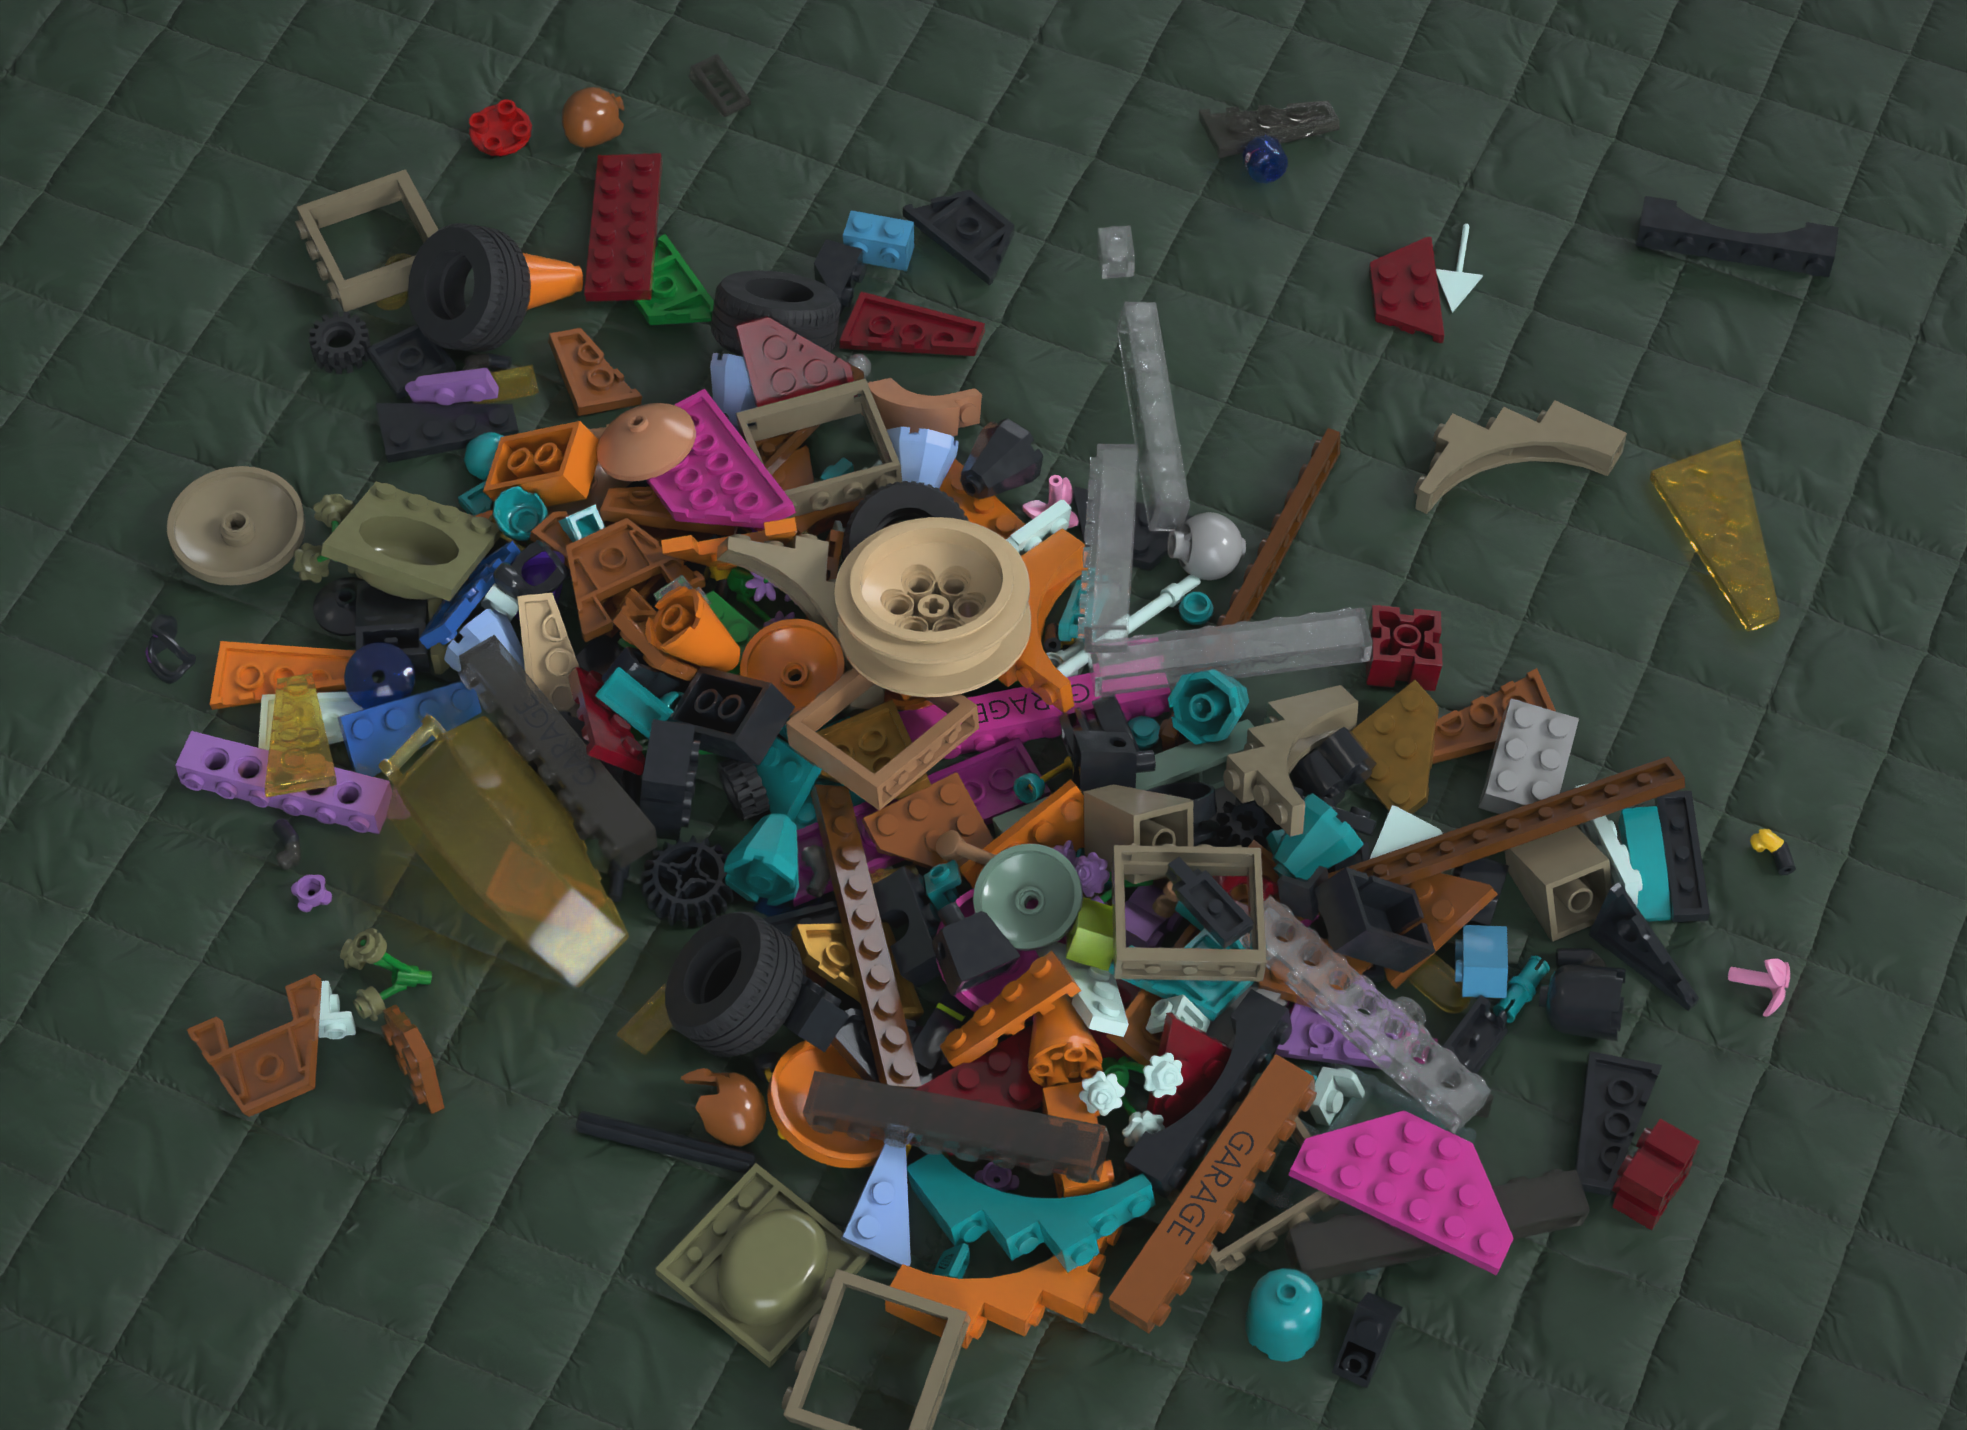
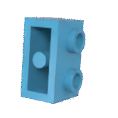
M851 210L843 233V244L861 249L863 251V263L907 271L914 249V222Z
M1464 925L1463 939H1455V982H1462V997L1478 999L1482 995L1485 998H1506L1508 977L1507 926Z

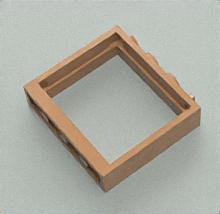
M853 668L851 671L845 672L826 691L820 692L801 711H797L786 722L788 742L790 747L880 811L979 729L978 708L975 703L962 694L945 697H924L946 712L947 715L873 774L816 733L819 728L874 685L873 682L866 679Z

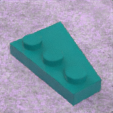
M777 736L760 765H755L762 779V785L766 789L767 793L765 794L769 799L770 812L772 814H784L794 822L822 769Z

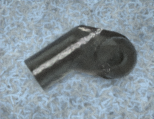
M812 845L803 849L801 860L805 862L806 866H810L813 871V875L806 887V892L813 897L820 898L831 876L825 850L818 845Z

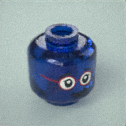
M1272 136L1254 138L1246 145L1242 153L1243 163L1252 179L1259 183L1274 182L1281 178L1287 170L1288 157L1279 141Z

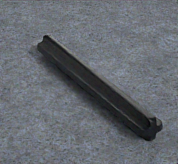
M581 1111L576 1122L577 1131L580 1133L744 1174L753 1167L756 1161L753 1152L587 1111Z

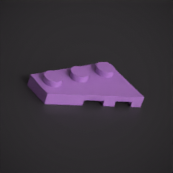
M1295 1003L1290 1016L1292 1024L1291 1035L1285 1044L1278 1045L1274 1056L1277 1054L1280 1057L1388 1070L1403 1033L1336 1005L1328 1012Z

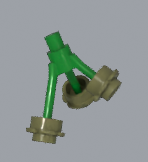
M374 928L360 932L354 940L347 939L342 947L340 958L344 960V967L347 969L353 967L361 970L367 962L392 972L391 980L393 985L381 993H378L372 986L365 990L358 989L356 991L357 998L353 1000L354 1007L361 1018L366 1019L369 1017L372 1021H377V1016L386 1009L383 1000L406 990L407 987H416L417 984L430 985L432 972L419 970L418 966L402 963L386 953V940Z

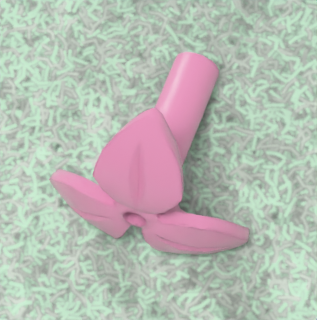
M1059 475L1051 476L1049 478L1048 504L1039 500L1030 501L1022 506L1023 511L1030 518L1034 519L1061 499L1070 505L1073 500V490L1067 477L1062 479ZM1073 511L1070 514L1068 528L1075 527L1079 522L1078 516Z
M1780 959L1765 960L1764 963L1768 973L1730 967L1728 973L1729 981L1766 987L1771 990L1772 1000L1763 1013L1764 1017L1774 1013L1785 1000V988H1788L1790 982L1788 962H1783Z

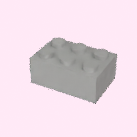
M1511 698L1502 716L1478 808L1502 814L1560 794L1579 718Z

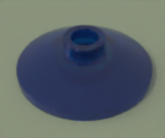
M372 643L357 650L349 659L345 669L344 681L351 699L357 705L366 709L410 696L415 684V671L409 657L398 647L388 643ZM377 670L385 673V680L382 683H375L372 679L373 673Z

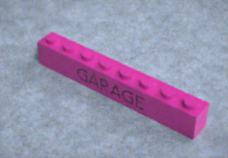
M1160 659L1067 677L1071 682L1075 706L1065 713L1068 714L1073 726L1080 724L1074 710L1075 708L1080 707L1087 718L1092 719L1095 717L1092 701L1114 692L1127 721L1138 716L1156 717L1170 711L1168 697L1171 691ZM1025 687L969 697L968 699L975 703L978 708L979 729L946 755L944 759H953L961 754L975 751L986 752L1017 738H1020L1022 744L1033 739L1058 737L1062 734L1058 716L1063 714V712L1053 705L1046 704L1039 694L1031 688ZM936 705L923 709L898 712L912 743L947 715L946 712Z

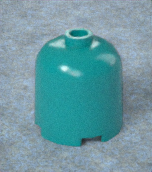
M1281 1268L1273 1270L1261 1277L1251 1292L1246 1312L1245 1331L1249 1343L1268 1354V1358L1271 1360L1288 1362L1305 1356V1352L1312 1348L1320 1337L1323 1301L1318 1286L1308 1275L1296 1269Z

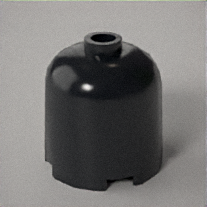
M1574 964L1563 965L1557 968L1551 975L1549 985H1541L1539 1007H1546L1547 1019L1556 1031L1618 1042V1031L1620 1032L1624 1007V997H1621L1622 984L1626 983V969Z

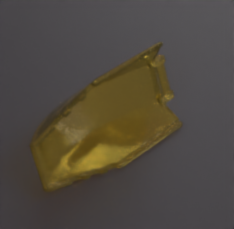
M427 714L421 720L423 725L389 760L384 758L378 764L379 768L394 785L387 817L468 914L572 985L580 988L630 936L612 899L607 897L600 882L602 878L598 870L592 866L586 853L588 850L584 840L579 838L572 824L574 819L571 813L488 717L482 716L446 731L434 717ZM433 735L436 741L402 774L399 769Z

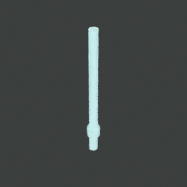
M1189 575L1177 584L1171 583L1161 590L1160 596L1062 663L1057 669L1065 677L1070 676L1168 606L1174 607L1185 598V594L1201 583L1200 578Z

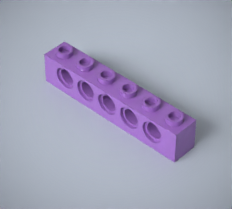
M191 731L175 765L181 784H184L189 789L195 791L203 789L215 792L226 799L238 798L250 801L258 807H274L293 816L305 815L313 817L324 824L336 823L348 826L359 833H366L368 831L379 834L394 801L390 781ZM255 775L253 778L246 779L249 776ZM282 784H288L287 786L279 787ZM316 792H322L319 795H312ZM348 801H355V802L350 803V804H344V803H346V802H348Z

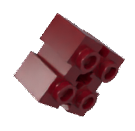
M1372 605L1366 627V652H1369L1366 661V685L1394 687L1395 681H1405L1409 685L1416 680L1424 690L1435 691L1443 666L1442 644L1439 643L1442 633L1441 611L1413 609L1412 615L1400 614V607Z
M1661 1118L1653 1130L1646 1127L1636 1144V1147H1638L1633 1157L1628 1155L1618 1170L1617 1175H1619V1178L1612 1189L1617 1194L1613 1208L1646 1228L1653 1230L1667 1209L1668 1203L1688 1177L1693 1164L1692 1159L1696 1155L1700 1141Z

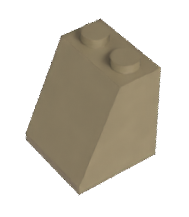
M1114 784L1084 791L1085 856L1087 857L1091 852L1096 853L1100 859L1107 860L1108 865L1105 870L1111 872L1114 845H1131V843H1135L1140 846L1173 844L1176 846L1194 847L1193 800ZM1124 874V879L1137 884L1166 875Z
M1577 826L1505 850L1506 865H1509L1508 872L1552 942L1594 924L1609 889L1612 887L1610 862Z

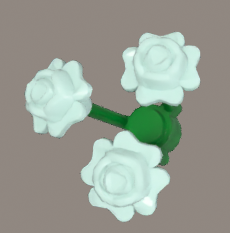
M1165 1053L1162 1056L1153 1055L1150 1058V1065L1147 1066L1130 1061L1126 1056H1122L1119 1060L1114 1057L1103 1058V1072L1097 1071L1092 1078L1082 1081L1084 1090L1079 1093V1098L1086 1103L1089 1113H1095L1098 1110L1103 1116H1106L1112 1109L1123 1106L1130 1116L1129 1125L1122 1131L1123 1136L1126 1137L1124 1143L1126 1146H1135L1145 1131L1154 1134L1165 1129V1126L1162 1124L1164 1121L1162 1115H1154L1150 1111L1136 1112L1126 1097L1125 1088L1129 1082L1128 1070L1143 1073L1146 1079L1144 1088L1147 1091H1152L1154 1097L1160 1098L1165 1094L1174 1095L1177 1089L1176 1086L1183 1083V1077L1180 1073L1182 1063L1179 1060H1174L1171 1053Z

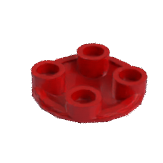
M501 100L498 104L486 107L480 112L472 114L469 118V135L473 145L481 152L491 156H505L516 153L527 144L531 137L532 124L529 116L522 109L516 107L512 100Z

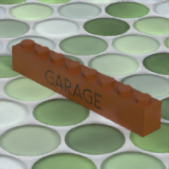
M1276 1054L1108 1298L1112 1311L1150 1334L1155 1325L1159 1327L1163 1325L1171 1312L1172 1307L1169 1304L1175 1295L1179 1294L1181 1296L1189 1287L1193 1278L1190 1273L1196 1264H1204L1210 1256L1214 1247L1211 1242L1217 1233H1225L1231 1225L1235 1216L1232 1211L1239 1201L1245 1203L1255 1188V1183L1253 1182L1260 1170L1266 1172L1273 1163L1276 1153L1273 1152L1281 1140L1286 1142L1292 1135L1297 1124L1294 1122L1295 1118L1301 1110L1306 1112L1313 1104L1317 1096L1314 1076Z

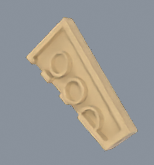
M553 593L517 596L528 706L530 707L536 703L530 696L531 694L539 702V704L529 709V716L531 719H534L531 714L543 708L546 712L550 711V715H559V711L571 712V716L577 717L576 711L580 705L573 700L568 676L575 667H580ZM542 710L534 714L536 718L540 717L539 713H543Z

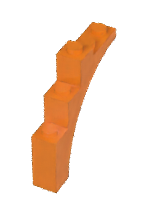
M1062 528L1021 556L1026 565L1030 581L1028 603L1031 611V632L1026 648L1020 658L1007 672L997 679L1007 687L1019 681L1023 687L1031 688L1039 694L1046 704L1053 705L1065 713L1075 706L1071 682L1053 665L1043 650L1042 634L1046 618L1055 601L1070 583L1089 568L1085 544Z
M1123 1225L1118 1227L1112 1234L1097 1240L1100 1253L1094 1256L1089 1263L1078 1266L1069 1272L1065 1270L1055 1256L1023 1271L992 1278L958 1279L929 1274L902 1264L890 1287L967 1312L971 1321L962 1347L965 1349L968 1348L973 1338L978 1340L981 1337L987 1320L1024 1337L1031 1325L1034 1327L1038 1326L1045 1308L1083 1324L1088 1314L1094 1315L1102 1302L1103 1293L1100 1292L1099 1274L1106 1261V1256L1103 1254L1109 1244L1112 1246L1116 1244ZM885 1300L886 1312L942 1337L947 1320Z

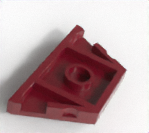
M1425 237L1371 261L1369 274L1375 321L1387 326L1399 327L1402 331L1413 335L1417 330L1432 335L1434 342L1443 343L1444 327L1432 237Z
M1166 1013L1158 1056L1171 1053L1174 1060L1181 1061L1180 1073L1183 1077V1083L1176 1086L1177 1089L1174 1095L1165 1094L1160 1098H1156L1153 1096L1152 1091H1150L1146 1111H1150L1154 1115H1162L1164 1119L1162 1124L1165 1128L1183 1118L1213 1088L1229 1060L1232 1049L1215 1037L1211 1038L1196 1026H1191L1180 1020L1177 1015Z

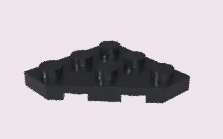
M850 1008L845 1011L849 1014V1017L831 1045L886 1106H893V1110H895L897 1107L910 1101V1095L882 1094L863 1010ZM905 1019L913 1046L924 1027L916 1026V1021ZM942 1053L932 1070L916 1062L921 1085L954 1068L944 1053Z

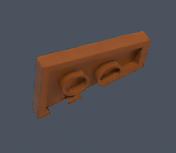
M582 328L549 333V345L578 416L641 405L642 395L636 388L631 389L624 381V375L618 368L613 369L604 359V353Z

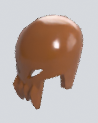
M587 87L574 92L566 101L562 112V126L566 138L570 143L578 147L588 148L600 145L619 136L624 127V124L619 119V109L622 111L625 109L622 98L620 96L615 97L614 93L610 94L598 87Z
M707 1068L697 1069L681 1076V1080H685L684 1083L717 1086L718 1094L701 1096L695 1107L703 1120L706 1132L715 1139L727 1145L742 1147L753 1142L761 1133L766 1122L767 1108L765 1100L757 1085L746 1076L739 1073H713Z

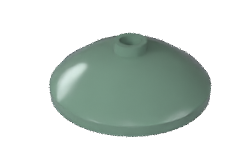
M1040 844L1016 845L995 855L980 872L973 894L975 913L980 911L986 912L1014 948L1019 951L1042 949L1063 938L1075 924L1083 901L1082 884L1072 863L1057 850ZM1030 900L1038 901V905L1034 909H1027L1026 905Z

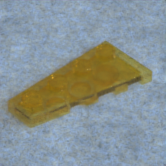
M308 673L277 679L265 780L266 797L337 785L313 674Z

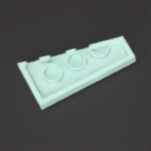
M1605 815L1579 824L1581 831L1609 859L1612 887L1616 883L1621 884L1637 907L1638 891H1641L1643 888L1642 878L1637 869L1633 870L1630 864L1627 847L1620 845L1614 822L1612 820L1608 821Z
M1056 942L1048 947L1035 950L1039 957L1045 956L1052 950L1082 990L1073 996L1072 1005L1088 1029L1124 1037L1129 1024L1114 975L1108 971L1066 959V944Z

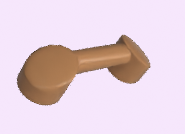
M954 830L944 832L936 843L937 853L947 862L951 860L958 861L964 857L985 866L995 856V854L966 843L958 832Z

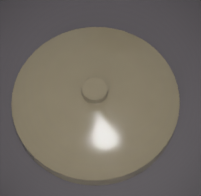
M237 466L215 470L188 485L179 494L171 507L167 520V535L175 558L190 574L214 584L242 585L264 579L283 568L294 557V551L299 549L302 544L306 521L301 500L295 489L286 480L268 470Z

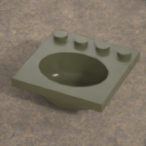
M376 481L323 543L321 556L354 567L358 576L374 588L387 594L405 599L426 600L439 597L451 601L500 538L501 530L497 524L487 518L476 517L459 511L456 507L445 506L428 500L422 495L411 494L397 489L391 484Z
M755 1163L655 1268V1271L659 1278L771 1368L807 1329L813 1316L816 1313H821L825 1302L822 1299V1291L829 1277L834 1278L836 1269L856 1275L870 1260V1254L841 1240L843 1234L841 1230Z

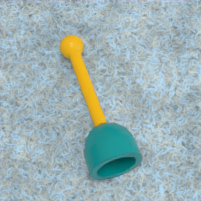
M1067 756L1064 763L1041 777L1036 773H1026L1017 778L1014 782V792L1018 799L1027 804L1039 799L1044 794L1046 781L1066 769H1072L1073 763L1070 757Z

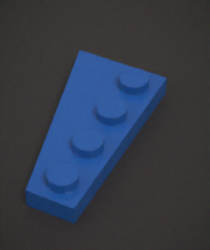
M513 541L484 557L451 601H442L419 637V640L427 649L439 642L441 645H445L456 637L459 626L468 618L472 610L494 585L493 574L495 569L503 562L511 564L521 552Z
M469 678L345 714L337 718L352 771L373 777L478 715L482 710L473 678Z

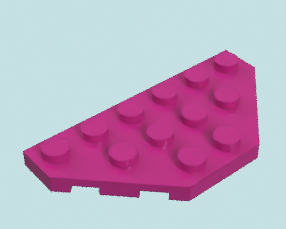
M705 389L675 404V406L684 409L694 422L696 428L694 445L689 454L677 466L660 476L646 480L675 521L765 529L764 522L785 519L796 513L793 502Z
M1404 1110L1306 1138L1288 1174L1292 1178L1494 1275H1497L1514 1239L1473 1143Z

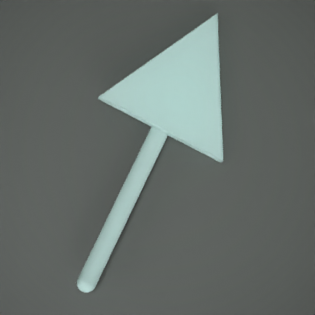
M1469 224L1463 225L1456 271L1436 269L1438 281L1452 313L1483 277L1480 274L1462 272Z

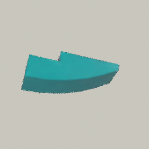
M1657 806L1622 809L1618 821L1622 845L1627 847L1630 864L1633 870L1637 869L1639 871L1643 884L1642 890L1638 891L1637 908L1647 922L1670 920L1671 906L1668 873Z

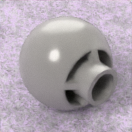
M1206 512L1189 518L1182 525L1180 531H1171L1168 537L1167 550L1169 557L1178 558L1181 567L1188 574L1201 580H1217L1231 573L1238 565L1240 558L1245 556L1246 541L1241 537L1237 526L1229 518L1218 513Z

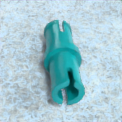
M1531 956L1519 975L1510 979L1507 984V997L1501 998L1493 1008L1496 1016L1502 1010L1504 1011L1508 1008L1509 1010L1506 1013L1507 1023H1512L1523 1005L1534 998L1536 987L1549 972L1550 967L1545 960L1538 970H1535L1534 968L1541 960V957Z

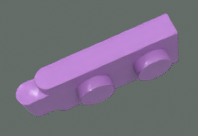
M488 368L420 376L415 381L407 383L405 390L414 403L451 405L453 403L479 402L498 398L499 386Z

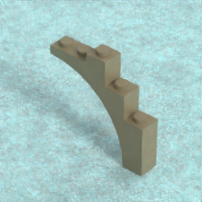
M1554 400L1548 411H1541L1536 421L1503 407L1497 418L1492 416L1489 419L1485 428L1452 413L1446 424L1440 423L1434 433L1433 441L1436 442L1435 454L1429 467L1430 472L1427 476L1422 475L1414 488V493L1417 494L1415 509L1428 514L1438 500L1458 483L1481 471L1505 464L1528 461L1559 462L1584 467L1608 476L1623 453L1627 433Z
M735 534L728 536L718 546L717 560L743 567L767 579L786 593L808 616L810 621L829 630L840 644L838 634L839 615L834 594L836 579L826 581L828 541L817 540V536L812 534H799L784 547V544L779 541H765L762 543L752 541L749 536ZM843 652L845 659V672L851 671L854 667L850 664V662L848 661ZM874 684L839 712V716L853 717L883 704L885 688Z
M1342 685L1268 702L1267 717L1264 719V725L1248 728L1247 743L1244 745V751L1227 755L1226 770L1223 774L1226 788L1242 803L1255 800L1290 837L1303 834L1305 802L1294 789L1289 774L1301 758L1314 748L1320 746L1333 733L1343 727H1346L1349 731L1356 727L1358 701Z

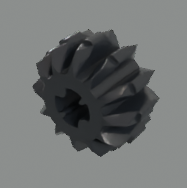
M1236 797L1235 805L1226 801L1222 807L1224 812L1217 813L1215 819L1220 824L1217 835L1225 837L1221 845L1229 847L1233 844L1234 846L1242 845V847H1247L1255 840L1266 849L1268 846L1266 837L1274 831L1270 827L1275 823L1270 815H1265L1267 812L1261 806L1259 808L1255 806V800L1249 803H1242ZM1242 821L1249 823L1248 831L1241 829Z

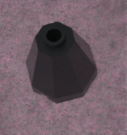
M1008 418L998 423L994 421L987 424L981 430L962 469L960 482L964 491L979 500L1031 483L1040 476L1043 454L1039 448L1034 451L1031 443L1034 441L1031 433Z

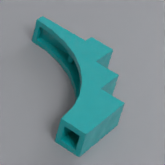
M938 1149L907 1166V1175L912 1190L954 1246L974 1242L989 1230L1009 1258L1014 1260L1023 1254L1032 1252L1039 1244L1045 1242L1067 1272L1089 1263L1094 1256L1100 1253L1097 1244L1099 1238L1112 1234L1121 1225L1135 1217L1144 1215L1151 1207L1156 1205L1152 1185L1143 1173L1120 1185L1088 1195L1065 1198H1032L1001 1192L975 1181L954 1167Z

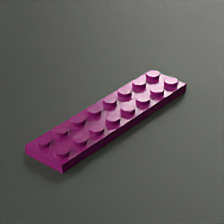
M1020 738L928 775L930 783L933 784L957 772L986 826L993 823L992 818L1027 805V803L1019 800L1014 792V782L1017 778L1026 773H1036L1041 777ZM1046 783L1044 794L1037 800L1051 795V791ZM893 799V800H892L890 803H888L886 806H888V805H890V804H892V803H895V802H897V801H899V800ZM867 801L854 806L870 875L906 860L878 853L862 823L864 817L878 811V809ZM818 822L797 830L799 888L796 897L790 900L794 907L834 891Z

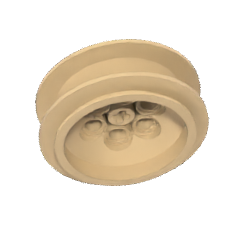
M944 517L918 518L893 524L877 531L859 543L846 557L837 574L834 594L839 615L838 634L841 648L850 664L862 676L887 690L916 697H945L966 693L989 684L1007 672L1020 658L1028 643L1031 632V611L1028 603L1030 581L1026 565L1021 555L1006 539L979 524Z

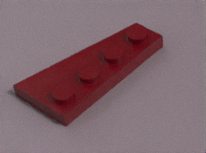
M861 291L839 340L840 349L975 356L985 333V323Z
M575 667L568 676L573 700L580 705L576 711L578 719L585 722L581 732L583 739L590 742L586 747L587 755L641 776L646 759L642 753V746L635 740L630 731L631 725L595 696L604 685L601 679L603 676L593 670L588 672Z

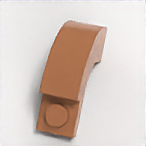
M892 378L868 383L886 430L896 427H910V433H918L919 428L951 436H958V428L980 423L982 394L975 388L946 395L927 396L904 389Z

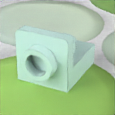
M495 583L481 602L482 607L492 611L495 609L499 613L506 615L509 621L513 619L519 610L518 599L505 594Z
M321 981L319 1038L341 1039L347 1035H355L356 1026L352 1012H340L339 995L332 994L329 981Z
M1183 994L1157 1001L1151 1010L1146 1030L1151 1034L1162 1032L1166 1013L1177 1015L1180 1020L1191 1026H1196L1205 1033L1211 1021Z
M1323 1067L1315 1082L1317 1096L1309 1110L1317 1124L1330 1126L1335 1113H1338L1342 1107L1343 1096L1363 1099L1365 1091L1357 1075L1346 1068L1333 1069Z

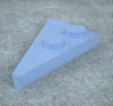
M896 1119L842 1234L841 1240L900 1268L902 1264L910 1266L911 1256L906 1137L898 1133L899 1120Z

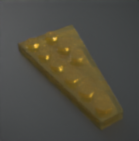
M1740 439L1652 470L1650 475L1651 482L1747 632L1778 621L1780 610Z

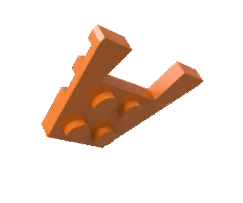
M793 517L764 522L765 530L741 535L749 536L752 541L762 543L765 541H779L785 547L797 533L796 519ZM692 535L661 540L663 555L709 567H717V570H730L737 567L736 565L717 560L718 546L727 537L697 542Z

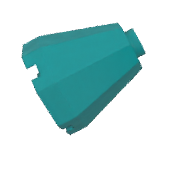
M1215 669L1182 675L1168 697L1169 708L1173 707L1174 717H1171L1173 727L1194 744L1227 739L1249 704L1247 688L1236 679Z
M1312 793L1303 800L1305 802L1303 834L1290 837L1286 832L1284 833L1272 857L1276 863L1273 870L1279 877L1285 875L1294 879L1299 877L1307 880L1319 866L1329 868L1354 855L1364 843L1346 821L1342 823L1336 817L1338 813L1331 806Z
M781 813L762 817L727 856L724 865V873L727 872L725 877L726 885L748 901L758 902L759 897L768 898V905L778 906L794 899L799 888L796 824L788 816Z

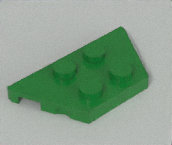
M661 235L657 239L658 246L655 248L651 300L632 301L649 325L712 321L714 300L667 235Z

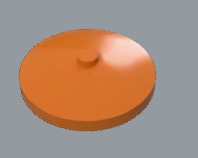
M806 1040L796 1044L780 1058L770 1078L767 1097L771 1117L782 1136L795 1149L807 1157L829 1166L863 1168L875 1165L893 1123L896 1119L899 1120V1110L895 1109L892 1111L887 1129L889 1132L883 1131L886 1129L888 1119L878 1130L868 1128L871 1125L875 1111V1103L880 1105L877 1107L874 1120L886 1108V1105L831 1044L826 1052H823ZM854 1099L864 1100L870 1105L869 1113L854 1121L855 1124H860L865 1119L863 1127L852 1126L848 1122L849 1113L864 1105L863 1102H858L852 1108ZM911 1100L899 1107L905 1109L901 1112L902 1118L908 1117L910 1114L908 1110L915 1111V1106Z

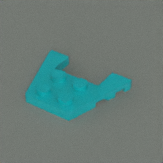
M1178 901L1175 910L1201 931L1184 948L1224 949L1191 912ZM1238 939L1225 949L1245 948ZM1114 961L1108 969V972L1114 975ZM1122 979L1163 999L1184 994L1211 1021L1218 1018L1255 982Z

